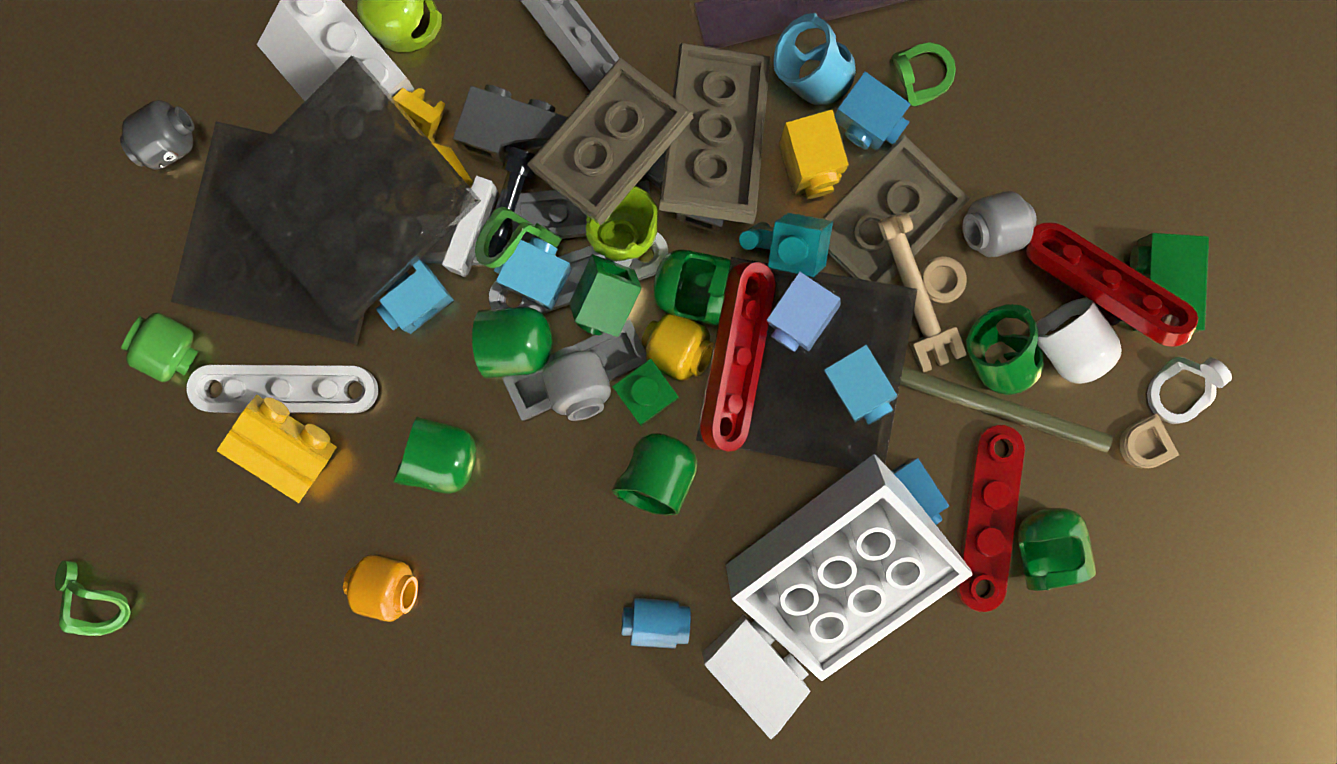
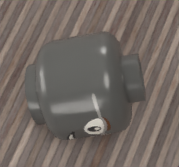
M162 100L152 101L124 119L120 143L126 155L136 165L159 170L167 167L191 151L194 143L192 135L194 124L189 114L179 106L173 107Z

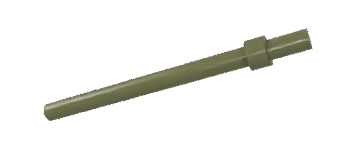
M846 348L843 358L856 350ZM883 355L882 358L874 356L892 387L897 383L1105 453L1111 447L1112 435L902 366L901 360Z

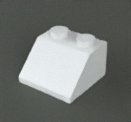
M743 614L702 651L703 661L708 670L765 734L772 739L779 733L810 693L809 688L803 681L809 674L791 653L782 658L771 646L776 639L755 620L751 623Z

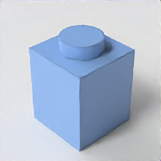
M799 272L767 319L769 325L775 329L771 337L793 352L796 351L799 345L809 352L840 307V298Z

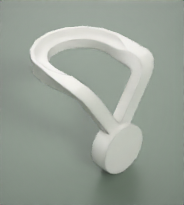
M1183 357L1173 358L1149 383L1147 391L1148 405L1153 414H1158L1160 420L1170 424L1188 422L1212 404L1216 397V387L1223 388L1231 381V373L1222 362L1213 357H1209L1203 364H1198ZM1184 369L1204 377L1205 392L1188 411L1183 414H1174L1163 407L1159 392L1166 380Z

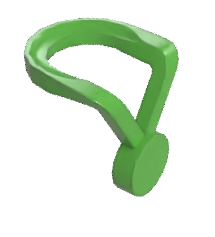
M922 43L892 55V60L900 81L904 86L907 99L912 106L916 107L947 92L954 81L956 73L954 58L940 44ZM928 52L941 57L946 64L947 70L942 83L936 87L914 92L912 84L915 83V77L909 59Z
M499 207L492 213L477 238L475 257L480 264L492 269L500 267L512 256L525 232L541 238L556 248L562 238L539 223L534 225L506 207ZM510 218L520 224L513 232L502 252L490 258L488 255L490 240L504 220Z
M62 561L55 575V588L57 591H62L59 615L61 630L71 634L101 636L123 627L131 614L127 598L121 593L84 588L76 581L78 573L77 563ZM72 593L92 600L113 602L119 606V612L108 621L100 623L73 619L70 617Z

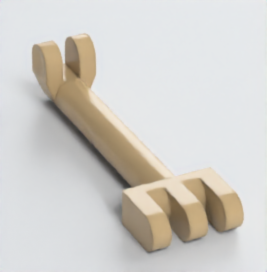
M902 212L880 220L878 225L884 240L888 241L923 337L909 342L920 371L925 373L932 370L926 353L932 350L939 366L949 363L944 345L949 343L951 352L956 359L966 356L957 327L951 325L940 329L905 235L906 232L913 230V223L909 214Z

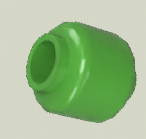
M152 313L146 319L139 316L121 347L122 350L127 352L126 361L130 367L160 382L169 381L176 372L185 376L198 353L197 350L191 348L193 342L192 330L161 313Z

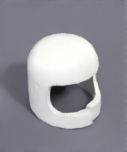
M1087 297L1066 303L1036 322L1038 328L1037 345L1047 355L1057 372L1069 382L1078 384L1092 382L1109 372L1121 356V344L1116 332L1096 303ZM1080 315L1062 329L1050 335H1045L1049 330L1053 331L1070 317Z

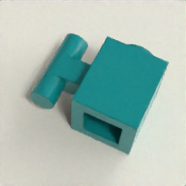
M787 213L775 221L774 228L770 227L766 222L755 224L740 235L739 242L747 250L755 247L769 249L768 267L771 269L795 274L801 272L806 276L814 277L826 267L833 221Z

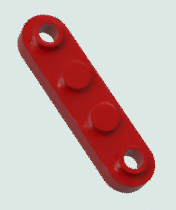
M1049 222L1034 227L1032 239L1026 246V254L1034 264L1159 344L1175 347L1184 345L1191 339L1198 324V315L1190 304L1061 224Z
M760 262L739 263L731 270L727 280L700 423L703 441L707 446L716 450H737L744 444L749 433L769 326L767 319L771 314L775 294L774 275L767 265Z
M995 425L984 429L978 435L974 445L960 551L961 558L969 566L973 575L956 586V591L964 605L979 612H988L996 609L1004 601L1007 592L1025 444L1019 432L1006 425ZM1000 439L1006 441L1009 446V451L1004 457H999L994 450L996 442ZM981 580H987L991 586L990 592L984 597H979L976 592V585Z

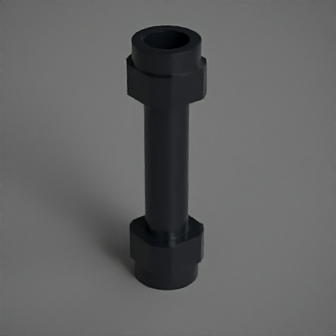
M510 147L509 153L505 156L502 169L507 172L496 209L506 207L515 212L525 178H533L534 172L527 164L535 154ZM506 218L492 236L488 247L490 258L501 253L509 242L506 240L512 219Z

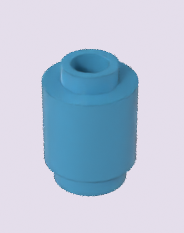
M633 598L632 607H623L621 635L630 636V646L675 649L677 644L687 645L691 622L690 606H679V601Z

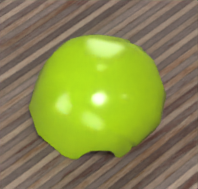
M634 186L601 226L587 215V224L585 226L587 240L595 252L615 262L638 258L652 246L657 235L658 207L649 192Z

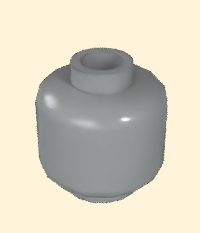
M1013 191L1001 192L980 198L970 205L967 215L964 217V237L972 249L977 250L986 257H998L1025 248L1030 243L1034 227L1036 226V213L1031 204Z
M577 346L563 348L553 354V361L543 370V383L551 407L556 413L567 415L571 421H578L595 416L604 409L603 403L609 398L611 387L602 360L594 352L581 351Z

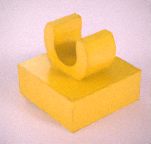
M402 88L392 98L386 128L422 150L432 142H435L438 126L443 117L445 103L440 101L435 107H432L423 101L424 89L418 88L410 93Z

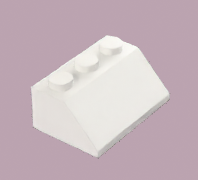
M280 0L257 43V46L346 150L389 115L392 98L402 88L410 93L415 90L403 72L341 0Z

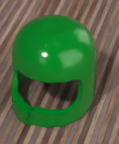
M683 249L668 253L660 262L655 274L653 286L656 304L666 314L717 326L725 298L724 292L731 259Z
M1006 304L992 308L979 317L970 329L966 343L970 359L983 384L996 393L1012 395L1022 393L1039 380L1044 367L1042 349L1037 345L1038 328L1031 315V310L1022 305ZM1004 318L1019 319L1026 323L1030 329V336L1016 334L1001 335L997 330V323ZM998 342H1003L1015 350V352H1008L1003 355L1007 361L1010 360L1009 362L1001 363L997 359L993 364L987 363L985 358V352L989 347Z
M521 306L478 310L473 322L472 348L476 365L483 377L496 378L530 375L540 371L548 363L553 347L552 332L548 321L541 312L530 307Z
M416 417L393 482L446 494L461 490L468 483L474 469L477 450L475 440L471 434L461 428Z
M661 433L646 435L632 449L634 451L632 459L626 471L617 478L612 492L621 501L652 514L665 516L679 514L697 473L698 462L695 453L688 445L675 437ZM635 491L641 492L650 497L643 496L641 494L636 493Z
M1066 508L1045 509L1030 514L1022 521L1019 526L1018 540L1027 589L1033 591L1050 590L1052 588L1078 584L1096 575L1089 531L1085 520L1076 511Z

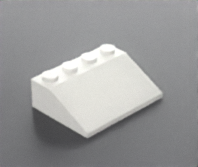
M875 454L726 564L731 599L821 681L973 575L969 566L905 485Z

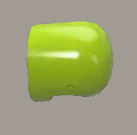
M357 0V14L363 27L385 48L395 52H412L424 48L435 39L442 24V14L438 11L433 0H425L430 12V23L425 34L414 39L411 34L419 25L423 16L424 0Z

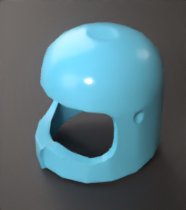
M816 13L804 14L793 20L782 32L775 47L774 71L777 76L799 97L811 104L828 105L844 96L853 84L856 74L854 57L845 45L836 42V35L831 26L825 20L819 18ZM819 28L825 32L826 43L813 48L807 53H802L795 46L799 33L807 29ZM807 60L821 61L817 69L811 74L799 79L800 69Z

